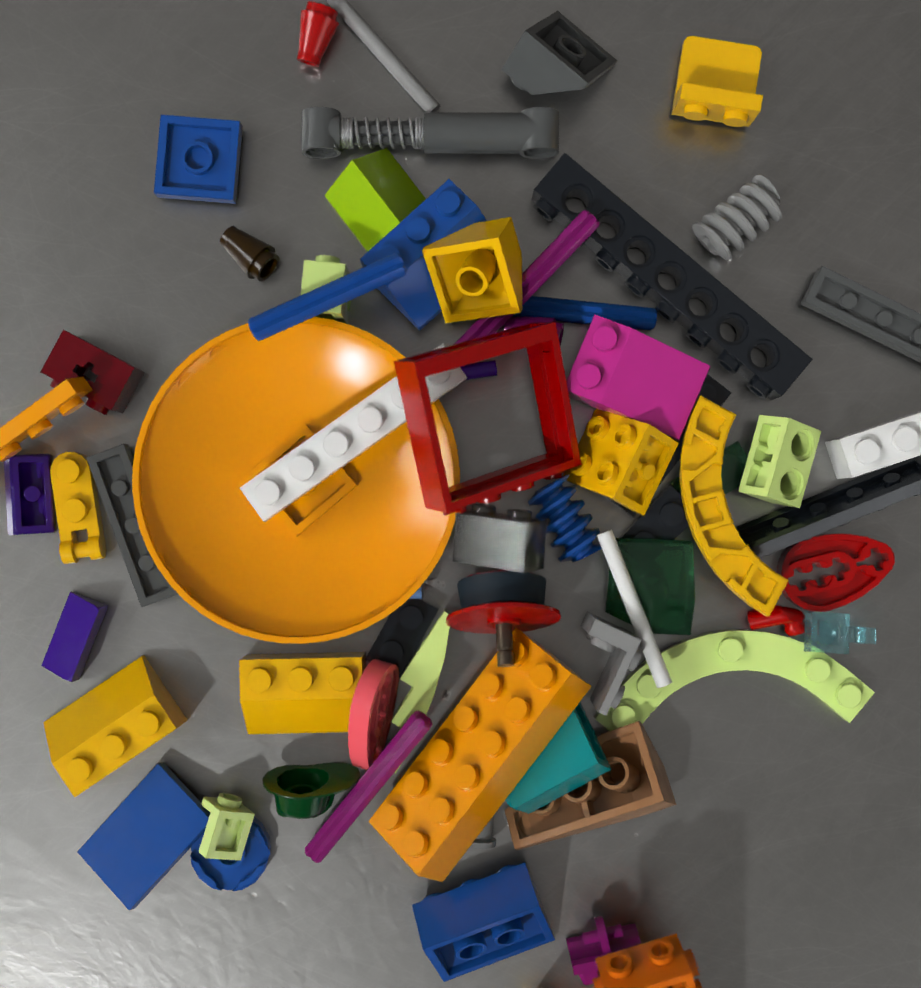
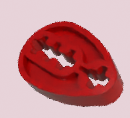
M818 534L809 540L786 547L778 560L776 572L788 579L794 576L793 569L795 568L798 572L809 573L813 571L812 564L814 563L819 568L833 566L832 559L835 562L843 563L844 569L838 572V579L835 575L831 574L821 575L819 577V584L815 580L804 579L800 582L801 588L799 589L797 585L789 584L788 582L782 592L789 602L799 608L813 612H826L845 606L876 587L892 570L895 563V555L887 544L865 536ZM870 549L874 553H881L882 560L876 562V569L874 565L856 563L870 557Z

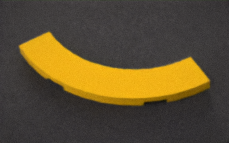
M700 395L689 417L680 454L679 479L686 519L703 557L720 580L747 605L764 616L769 617L789 580L766 565L745 544L733 524L734 521L722 487L721 470L725 443L736 414Z

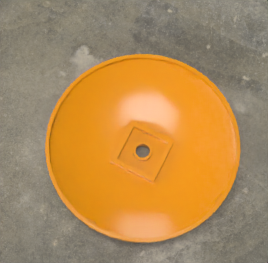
M312 317L261 341L254 338L248 323L228 330L198 348L172 372L150 404L141 425L133 460L132 491L139 529L147 550L170 586L188 604L205 617L238 634L269 642L306 644L329 641L363 630L384 619L402 606L420 588L432 573L444 552L452 533L457 512L444 516L440 511L425 508L407 422L266 522H263L240 490L241 486L395 378L397 375L394 361L406 358L375 335L353 325L332 319ZM438 399L431 406L447 482L450 487L460 483L459 456L453 429L446 411Z

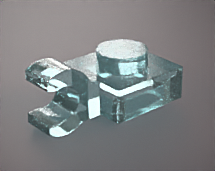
M805 611L804 652L849 654V643L876 644V628L850 626V614Z

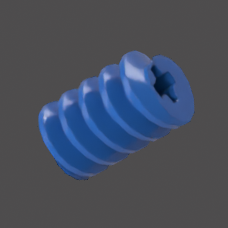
M567 474L535 491V494L527 503L529 506L542 505V509L535 515L536 519H549L550 522L543 529L544 534L557 533L558 535L550 546L552 548H565L558 561H572L573 563L590 556L602 548L599 542L593 543L597 535L600 534L599 528H585L593 519L590 513L578 515V512L585 505L584 500H570L578 490L575 485L563 487L562 485L570 476V474Z

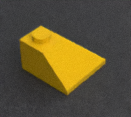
M512 217L473 223L422 249L445 323L521 313L522 252Z

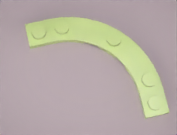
M728 629L706 632L685 638L681 642L661 651L672 683L667 686L656 687L645 660L622 681L621 685L625 686V691L617 708L610 707L606 716L597 711L593 717L609 731L638 721L643 724L666 698L683 686L702 677L728 671H758L791 680L811 692L849 723H851L875 692L833 658L808 644L767 631Z

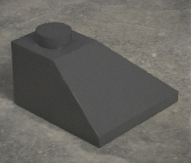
M556 11L524 31L503 66L502 71L511 77V81L519 89L528 91L531 95L583 90L613 68L617 60L564 15Z

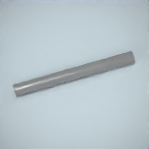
M326 0L425 112H437L441 105L347 0Z

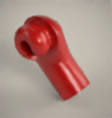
M775 605L769 617L764 616L755 609L747 611L751 630L784 624L785 633L788 636H796L805 633L807 629L804 623L806 617L800 609Z

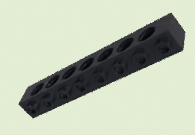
M566 153L561 156L534 188L531 199L535 202L534 208L543 218L550 222L555 219L566 228L580 213L570 211L565 201L576 197L585 203L586 210L591 212L599 223L606 222L611 224L616 231L615 237L603 238L596 229L580 247L585 244L596 253L594 258L604 269L609 272L616 270L626 278L625 284L634 294L642 298L646 295L656 303L655 309L664 319L671 323L677 321L688 330L686 336L694 344L701 348L707 346L717 354L716 360L724 369L732 374L738 372L749 381L747 387L762 399L768 397L771 400L782 397L813 360ZM633 247L641 249L645 253L646 262L643 264L631 262L627 256V250ZM658 274H671L676 280V288L674 290H666L661 287L658 282ZM690 298H699L705 303L706 314L704 316L695 315L690 310ZM721 323H729L735 328L736 339L734 342L727 341L721 336ZM753 348L761 349L765 353L767 361L764 368L758 367L752 362L751 351Z

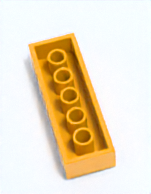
M515 628L512 632L514 666L498 667L497 653L368 821L417 876L440 882L446 879L592 687L540 643L518 628Z

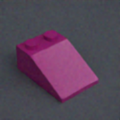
M594 315L566 382L569 398L599 410L648 423L670 438L680 441L711 367L633 328Z

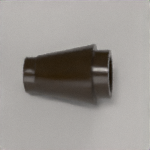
M235 226L226 229L220 238V245L225 248L248 278H256L261 282L268 279L276 270L280 258L275 254L273 246L239 230Z

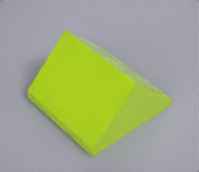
M387 148L353 159L324 195L367 252L426 200Z

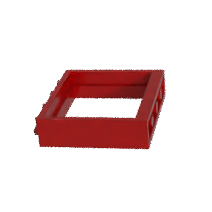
M531 322L394 361L425 508L440 511L444 516L454 512L462 514L467 511V506L476 502L486 504L498 501L502 498L501 493L509 490L517 492L531 489L535 486L534 481L543 478L545 480L561 478L565 470L581 465L556 322ZM527 348L546 453L449 487L426 377Z

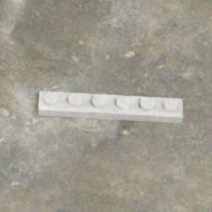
M442 343L440 346H438V347L435 348V349H439V348L445 347V345ZM460 367L426 377L431 404L467 379V376ZM397 376L240 487V490L263 522L271 519L407 422Z

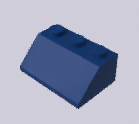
M448 179L360 258L362 267L394 253H398L402 257L407 274L377 289L420 331L442 311L422 249L473 223L487 220L478 206Z
M526 863L507 865L493 875L482 879L467 880L458 888L445 893L430 894L423 901L412 905L422 949L444 982L555 940Z

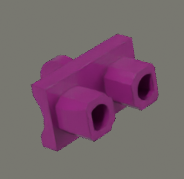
M601 915L594 917L595 930L582 932L580 936L566 938L574 976L579 975L584 985L593 984L592 979L600 976L595 958L641 944L635 923L624 926L617 924L605 927Z

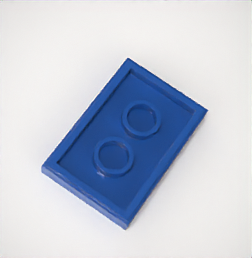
M158 763L77 853L128 910H132L140 904L205 832L210 812L201 805V802L165 763Z

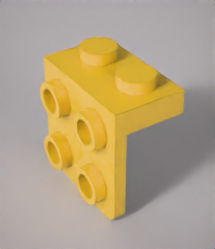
M688 36L682 45L671 115L683 116L694 121L708 120L720 122L731 127H749L761 112L763 95L756 94L762 56L761 49L754 45Z

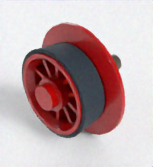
M496 570L473 574L461 579L457 583L461 609L450 613L446 617V624L450 628L459 631L496 634L497 650L499 651L497 653L498 667L514 666V653L512 652V632L514 629L518 628L525 632L554 625L561 620V612L554 607L544 605L545 577L527 571Z

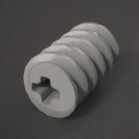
M757 174L753 177L752 183H745L740 188L739 193H732L727 198V203H720L715 207L714 213H707L702 218V223L695 222L692 225L693 233L707 251L713 255H719L728 261L732 258L728 248L729 245L741 251L744 248V243L741 239L742 235L750 241H754L757 238L753 226L765 232L770 228L766 216L776 222L782 218V213L779 209V193L768 178Z

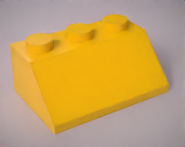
M366 652L247 654L239 660L240 703L247 733L348 732L353 695L358 681L366 668Z
M143 655L43 723L52 765L75 798L187 721V718Z

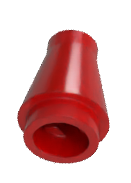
M308 1L306 9L301 10L298 61L314 67L320 66L321 59L339 26V23L336 21L338 12L335 9L321 3Z

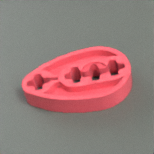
M373 659L366 666L358 681L351 703L348 727V748L352 766L368 770L384 750L399 685V669L395 664Z

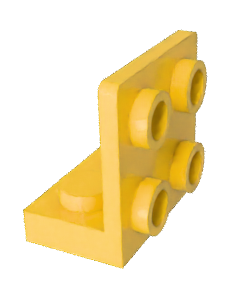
M596 409L578 444L581 465L566 470L563 476L570 474L566 481L606 496L631 511L644 516L679 443L648 423Z

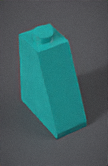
M581 702L505 800L511 808L530 814L612 770Z

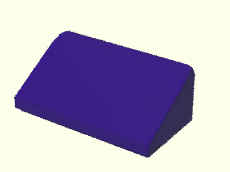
M50 454L14 455L4 461L8 535L55 532Z
M71 591L41 666L69 682L79 680L109 605Z

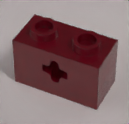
M65 330L62 331L40 371L53 379L50 383V386L53 388L66 379L84 377L93 389L85 395L88 398L85 405L104 415H107L109 410L123 414L145 373ZM88 370H92L94 374L98 375L95 382L86 377Z

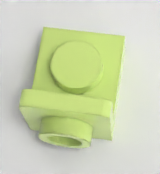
M219 793L218 798L204 796L201 805L210 812L199 853L208 859L241 861L255 813L244 806L242 798L236 795Z

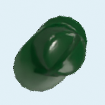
M343 762L285 765L268 771L262 778L263 787L275 796L278 815L296 819H309L325 813L332 806L335 794L350 789L358 782L360 772L352 764Z

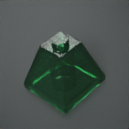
M615 538L653 634L691 635L695 606L692 541ZM608 567L605 612L631 624L611 570Z

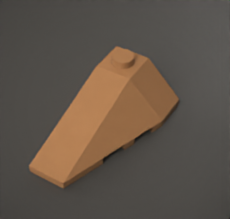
M640 721L603 733L597 737L612 770L530 814L515 810L510 806L505 809L515 850L634 819L676 805L665 767Z

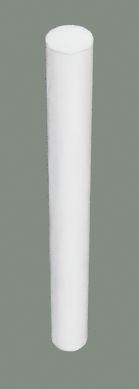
M612 529L597 535V538L635 634L641 639L640 646L643 649V654L656 687L667 686L672 683L671 677Z

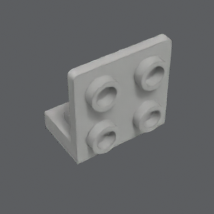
M587 611L580 625L588 633L586 638L591 641V644L611 653L590 697V701L596 710L606 716L610 707L616 709L625 691V686L621 685L627 670L634 671L638 665L643 649L638 647L641 639L632 632Z

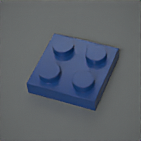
M160 115L154 194L158 198L236 204L243 129L241 122Z

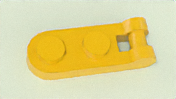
M65 452L58 455L54 459L50 470L60 535L59 553L63 564L77 563L79 558L90 557L91 560L103 559L106 557L107 552L98 489L88 464L87 456L78 452ZM87 529V541L78 542L76 531Z

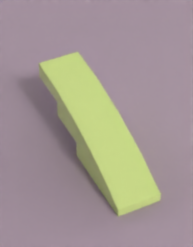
M446 608L400 677L402 681L411 686V689L391 720L392 723L400 728L415 711H422L426 715L434 698L446 655L450 626L446 624V617L452 612Z

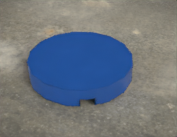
M256 817L253 819L241 861L203 857L199 853V848L204 833L191 847V864L199 879L211 888L221 891L222 889L239 891L255 883L265 871L271 854L269 834L262 822Z

